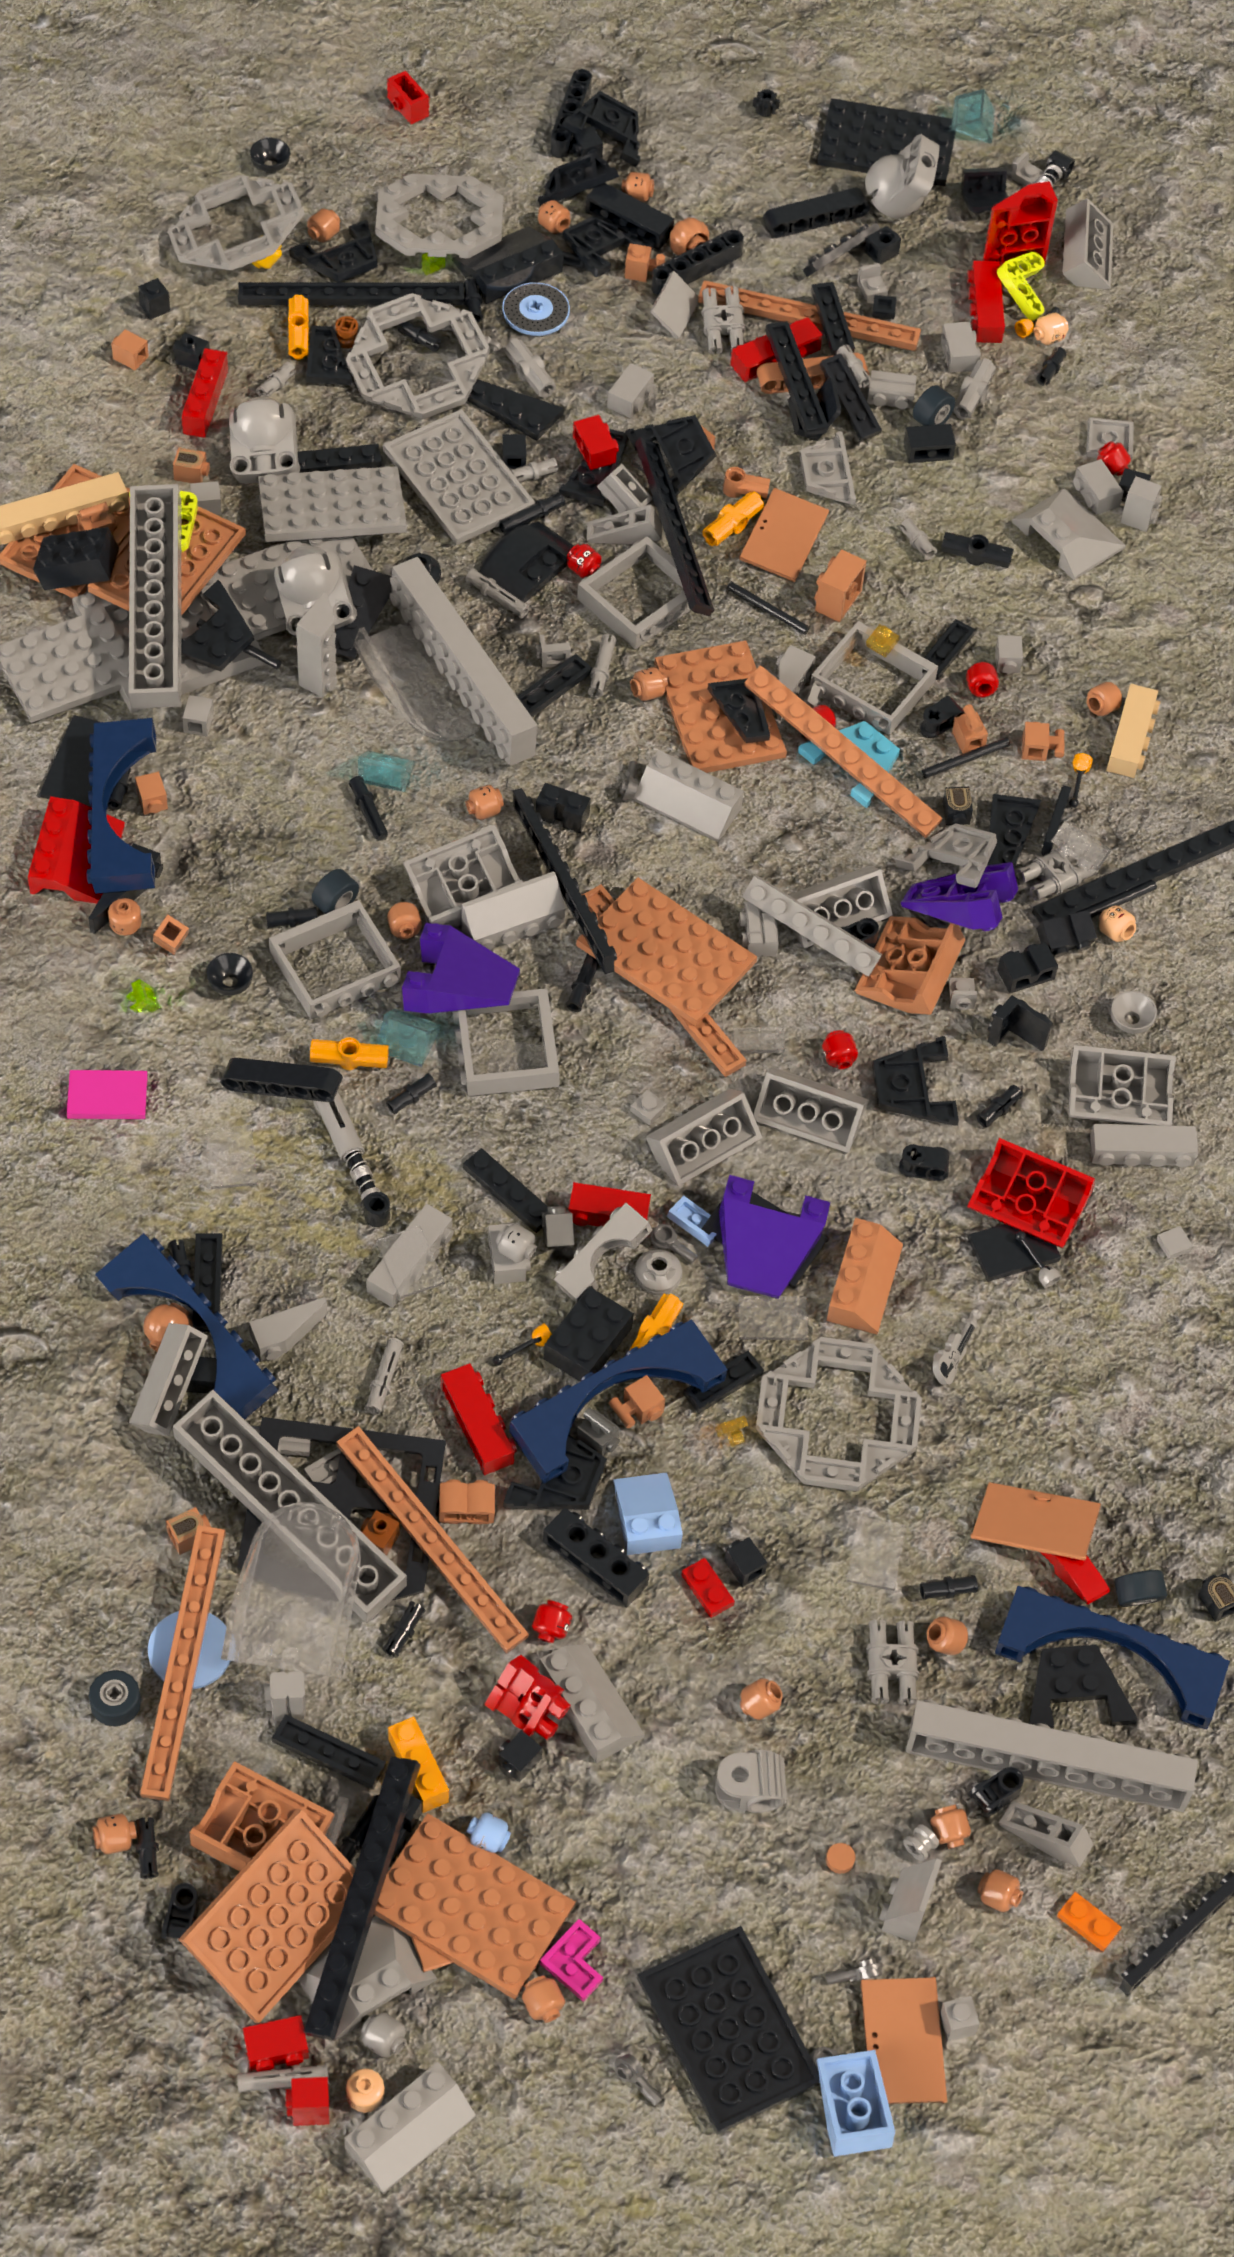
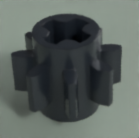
M764 89L761 92H757V97L753 98V107H756V113L763 117L775 115L776 109H779L780 100L777 99V93H774L772 90Z

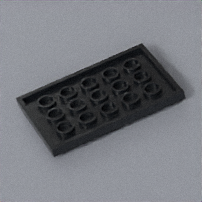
M831 98L817 165L868 173L871 165L880 158L900 153L912 143L917 135L922 134L939 145V157L933 185L945 187L958 119Z
M742 1926L637 1974V1980L717 2135L820 2085L819 2072Z

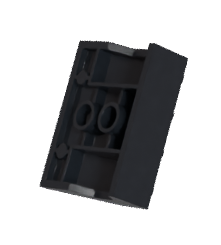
M529 226L503 236L500 242L470 258H459V255L452 258L453 263L465 278L471 276L476 280L485 304L506 296L519 285L538 283L563 272V252L552 238Z

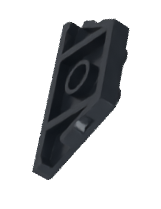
M591 153L554 168L550 179L544 186L546 192L544 196L538 197V202L541 206L551 200L559 201L571 198L577 193L591 190L595 186L618 178L619 174L615 167L611 168L607 161L600 159L596 153Z

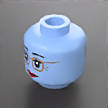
M488 1812L483 1813L479 1819L473 1817L466 1830L470 1834L469 1838L472 1845L491 1853H501L511 1835V1832L508 1831L507 1822Z

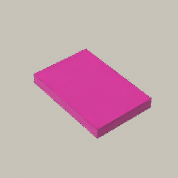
M70 1070L67 1119H146L148 1072L129 1070Z

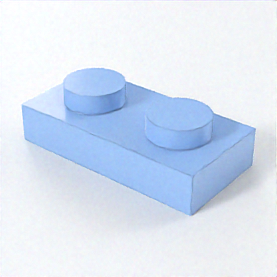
M685 1196L668 1211L667 1217L707 1247L714 1241V1237L717 1235L714 1232L708 1235L701 1230L711 1215Z

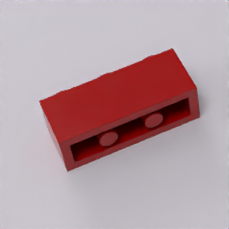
M573 1182L568 1211L572 1213L574 1224L578 1226L591 1225L600 1227L610 1220L611 1213L617 1207H622L627 1203L648 1220L651 1194Z

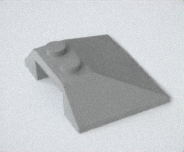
M1065 488L1012 520L1026 536L1037 531L1060 552L1058 566L1073 580L1126 547L1121 540Z
M374 1916L335 2041L361 2026V2018L403 1992L409 1990L410 1994L413 1995L437 1980L432 1970L423 1972L412 1938L378 1916ZM332 1942L298 1979L312 2003Z

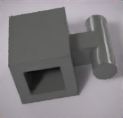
M589 1407L583 1414L586 1419L577 1427L576 1440H581L602 1456L607 1452L612 1453L620 1442V1428L597 1410H592Z

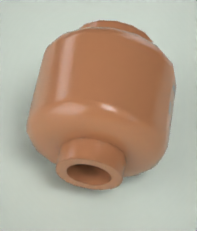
M630 172L627 179L622 180L621 191L641 202H647L649 197H653L654 179H651L648 173Z
M554 200L541 205L538 211V222L542 227L552 234L563 232L564 229L569 227L571 221L570 212L563 205Z
M324 208L317 211L307 221L309 236L313 240L323 243L330 240L340 230L338 215L333 210Z
M655 667L635 672L633 679L630 681L633 695L642 701L663 696L665 687L668 685L666 675Z
M1103 682L1091 688L1087 694L1088 708L1097 716H1106L1118 710L1122 704L1121 691L1112 682Z
M491 785L471 790L469 800L465 801L468 813L470 815L474 814L479 820L498 815L501 807L504 806L499 789H494Z
M122 898L110 905L108 910L109 924L115 933L126 936L138 931L142 923L139 905L134 900Z
M399 902L389 909L387 920L390 931L395 937L409 939L419 933L422 922L419 911L414 904Z
M938 1617L934 1619L927 1629V1641L931 1649L946 1655H957L961 1653L967 1644L968 1631L964 1623L949 1617Z
M760 1678L742 1689L740 1707L747 1716L750 1715L753 1719L762 1720L780 1709L783 1698L782 1691L776 1682Z
M956 1805L935 1810V1815L931 1818L930 1823L940 1845L947 1844L948 1849L965 1845L963 1839L971 1834L966 1812L963 1809H957Z
M123 1813L100 1817L97 1821V1826L92 1827L96 1849H101L106 1855L129 1850L132 1844L131 1839L137 1838L134 1821L128 1822L127 1817Z
M995 1869L990 1873L986 1872L978 1886V1893L981 1894L982 1903L1000 1912H1007L1012 1906L1017 1907L1023 1896L1018 1878L999 1869Z
M539 1976L524 1986L525 1990L522 1994V2000L532 2019L544 2020L545 2023H548L561 2015L559 2011L564 2007L565 1999L554 1979H546L545 1976Z

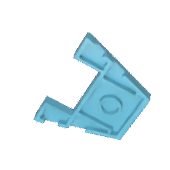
M866 721L839 730L889 773L899 756L900 749ZM811 741L801 744L798 749V753L813 765L826 756ZM861 783L851 789V796L865 808L869 807L874 794Z

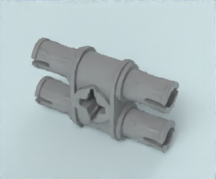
M731 286L724 290L726 305L717 306L716 289H710V296L708 288L702 291L704 308L701 314L704 317L705 326L703 332L708 338V352L714 355L715 346L716 354H720L723 351L721 336L730 335L731 351L737 347V344H744L743 333L746 330L743 322L744 308L739 301V289L733 286L732 294Z
M1075 843L1063 850L1054 849L1050 854L1034 858L1031 864L1017 869L1015 875L1021 884L1037 877L1043 881L1030 887L1032 898L1034 897L1035 901H1039L1051 894L1060 895L1066 889L1079 886L1082 880L1097 875L1098 868L1096 864H1093L1094 861L1092 860L1077 867L1070 863L1083 857L1082 848L1079 847V844Z
M877 1620L870 1621V1644L866 1648V1653L868 1654L869 1661L867 1677L871 1680L872 1687L871 1702L878 1704V1699H880L881 1704L888 1703V1680L899 1681L900 1692L899 1703L906 1705V1700H908V1705L916 1704V1681L920 1673L917 1670V1654L919 1650L914 1644V1623L907 1621V1626L905 1627V1621L897 1622L898 1644H887L886 1621L880 1620L878 1627Z

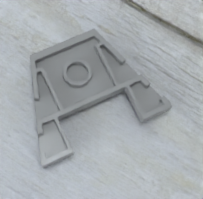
M955 823L931 837V842L927 845L915 846L912 848V853L906 857L903 855L898 856L895 859L896 866L915 872L928 858L960 865L963 868L956 874L957 883L976 888L997 843L996 834Z

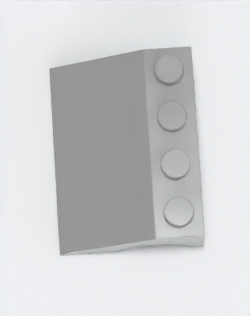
M495 825L403 862L428 923L450 925L454 928L462 923V903L523 882L522 879H519L511 863L506 846Z
M1074 1045L1070 1056L1069 1117L1172 1127L1174 1099L1172 1085L1176 1056Z

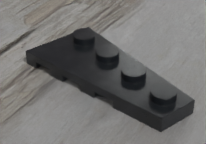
M479 379L476 380L467 399L471 404L526 434L535 441H538L564 414V407Z
M609 429L612 439H616L619 446V452L616 454V463L590 470L583 458L579 468L576 471L574 470L569 476L567 483L560 487V494L563 497L603 507L606 498L597 486L620 465L629 442V437L625 432Z
M993 794L989 832L996 834L997 843L987 866L1012 862L1015 869L1040 807L1041 800Z

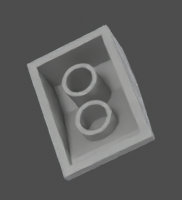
M936 1858L903 1868L899 1878L893 1877L888 1891L889 1894L893 1895L891 1903H884L879 1918L884 1921L881 1931L915 1942L942 1860Z

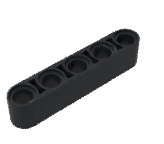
M586 69L574 71L553 127L550 152L556 158L567 157L572 148L573 133L562 127L565 118L570 117L576 109H580L590 98L592 74Z
M851 188L769 209L763 215V221L771 236L780 238L863 217L869 212L870 205L860 188Z
M728 230L657 266L652 271V292L659 296L670 273L673 271L688 285L739 259L743 250V234L738 230Z
M231 1058L220 1082L223 1087L234 1092L332 1102L343 1076L337 1070L328 1067Z

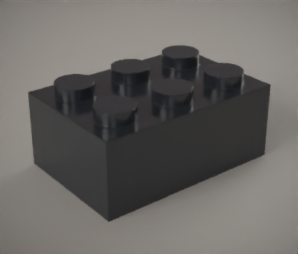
M109 527L49 535L42 539L33 570L44 591L109 581L119 547Z
M589 1286L544 1344V1360L578 1381L590 1372L594 1374L599 1372L631 1331L634 1313Z

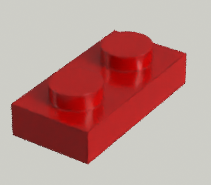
M706 1558L682 1570L681 1576L710 1618L734 1606L735 1600Z

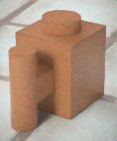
M630 244L626 256L624 278L646 282L649 271L652 272L654 268L665 263V255L658 254L656 259H651L652 247Z
M106 502L79 510V514H77L79 531L109 527L114 537L113 528L116 527L112 514L107 513L109 508Z
M971 704L963 708L965 714L955 718L952 730L962 754L986 745L988 733L978 713L975 712Z
M1025 722L1022 734V759L1046 761L1049 749L1055 750V757H1064L1063 729L1055 730V736H1049V723Z
M647 1375L625 1387L624 1404L617 1397L609 1401V1405L627 1429L636 1423L631 1415L634 1414L639 1422L643 1424L648 1420L654 1421L663 1414L665 1398Z

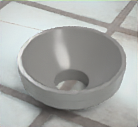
M1127 991L1119 994L1111 1005V1018L1114 1024L1127 1033L1136 1034L1147 1031L1153 1025L1157 1016V1008L1154 1001L1147 995L1137 991ZM1134 1015L1139 1022L1129 1024L1125 1021L1124 1017Z
M650 1250L638 1259L634 1270V1277L639 1287L644 1291L654 1295L668 1294L674 1291L681 1282V1263L674 1254L666 1250ZM655 1260H662L667 1264V1267L662 1271H658L651 1264Z

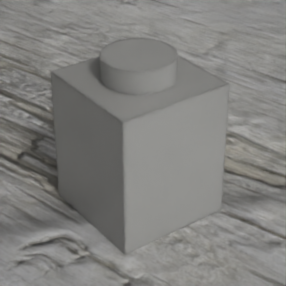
M218 481L191 483V493L196 495L198 506L216 515H221Z
M998 635L995 647L996 672L1007 674L1020 673L1023 661L1022 636Z
M189 695L183 714L184 733L208 736L214 716L213 699Z
M972 1997L943 2002L939 2015L947 2042L974 2036L980 2023Z

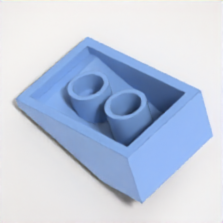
M667 1472L613 1479L626 1554L634 1555L680 1549L683 1533L678 1508Z
M870 2050L817 2058L825 2118L833 2156L892 2148L895 2128L876 2051Z

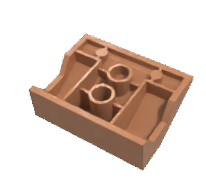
M890 916L875 947V950L883 955L869 977L862 974L855 989L856 994L907 1013L931 1015L965 942L959 925L950 923L948 928H930L917 918Z
M234 1761L216 1789L212 1804L203 1819L189 1832L190 1843L194 1848L241 1871L297 1809L303 1810L324 1835L334 1818V1813Z

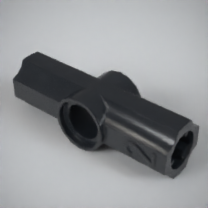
M945 532L941 546V552L965 557L969 564L978 566L985 562L1009 568L1014 551L1013 548L990 543L983 535L976 534L966 537L950 532Z

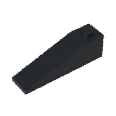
M133 843V848L143 853H151L155 865V878H159L163 871L160 853ZM147 889L103 893L88 918L90 933H97L109 922L108 910L114 901L122 898L135 900Z

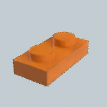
M1077 1892L1073 1893L1057 1914L1059 1919L1102 1952L1106 1950L1122 1928Z

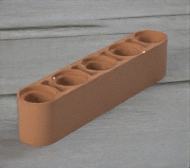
M854 353L862 361L863 368L869 375L864 356L860 353ZM832 356L803 359L814 389L821 388L827 381L820 367V362ZM777 362L759 366L756 372L763 393L776 394L788 392Z

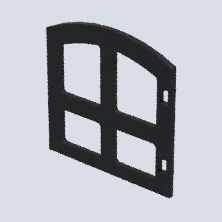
M262 1417L259 1434L278 1452L279 1440L282 1437L337 1444V1441L351 1432L353 1428ZM362 1430L378 1450L416 1454L423 1458L419 1487L415 1496L435 1519L446 1440ZM342 1451L337 1479L334 1483L309 1481L349 1521L351 1512L354 1509L391 1513L373 1489L360 1488L356 1485L358 1471ZM426 1468H435L433 1483L431 1481H424ZM247 1508L237 1564L239 1570L262 1583L290 1594L325 1602L345 1603L317 1575L296 1570L263 1555L261 1550L265 1525ZM412 1537L407 1568L404 1572L407 1575V1586L392 1600L410 1597L425 1591L429 1558L423 1552L422 1563L412 1561L414 1548H420Z

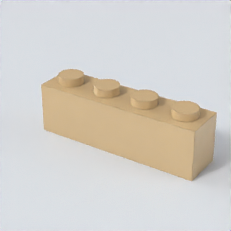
M1130 683L1106 771L1135 778L1137 769L1142 770L1145 756L1141 755L1142 751L1147 752L1150 737H1146V734L1153 731L1156 719H1152L1151 716L1152 714L1157 715L1160 701L1156 700L1158 690Z

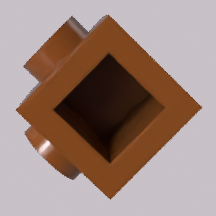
M376 1510L371 1518L367 1517L360 1531L387 1556L400 1535V1522L389 1513L382 1514Z

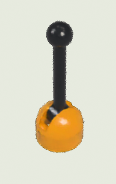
M1053 307L1050 312L1044 314L1043 316L1051 313L1059 314L1060 309L1058 307ZM1024 318L1017 321L1014 325L1016 334L1020 338H1026L1031 335L1037 319L1032 321Z
M1078 753L1073 758L1072 766L1078 774L1073 798L1069 801V805L1072 808H1076L1079 805L1077 798L1082 774L1089 772L1092 766L1093 759L1088 754Z
M545 1323L539 1325L533 1330L532 1338L529 1341L501 1356L495 1355L493 1363L499 1366L503 1363V1360L532 1344L544 1347V1344L552 1335L551 1331Z

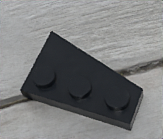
M311 325L306 383L352 385V378L347 370L345 358H343L334 327Z
M748 678L708 683V691L745 743L770 740V732L762 701L745 686L744 682Z

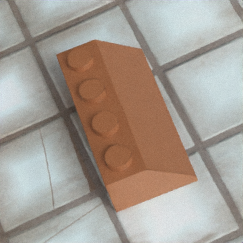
M855 1218L826 1321L878 1335L903 1244L881 1224Z

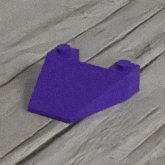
M1008 862L986 866L976 888L958 884L956 880L957 873L912 884L901 901L903 908L972 930H993L999 925L1003 917L1000 903L1011 901L1018 891L1013 863Z
M425 923L420 937L422 962L435 963L436 966L433 974L407 972L402 986L404 1011L439 1013L510 1004L520 974V968L450 925Z
M729 1175L719 1209L727 1285L779 1299L819 1241L826 1224L831 1202L805 1195L798 1217L749 1204L755 1181Z

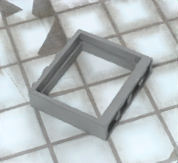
M648 536L641 541L635 542L624 553L616 555L611 562L600 566L595 573L583 578L578 584L577 599L635 650L691 611L683 591L637 625H634L596 592L644 557H647L683 588L674 559Z
M858 621L811 675L810 685L815 683L821 688L819 697L832 702L836 707L844 709L857 719L866 721L876 730L890 735L936 681L938 666ZM856 645L919 680L918 684L891 716L827 680Z
M359 900L269 938L270 954L310 1019L318 1016L322 1017L338 1007L348 1006L352 1001L371 996L375 991L391 987L401 981L400 964ZM357 924L385 969L312 1000L285 955Z
M547 988L513 992L510 1004L505 1006L452 1011L453 1022L459 1023V1029H455L456 1044H461L462 1050H457L459 1065H464V1071H460L461 1084L467 1087L468 1096L559 1087V1067ZM538 1008L546 1068L474 1075L466 1015Z

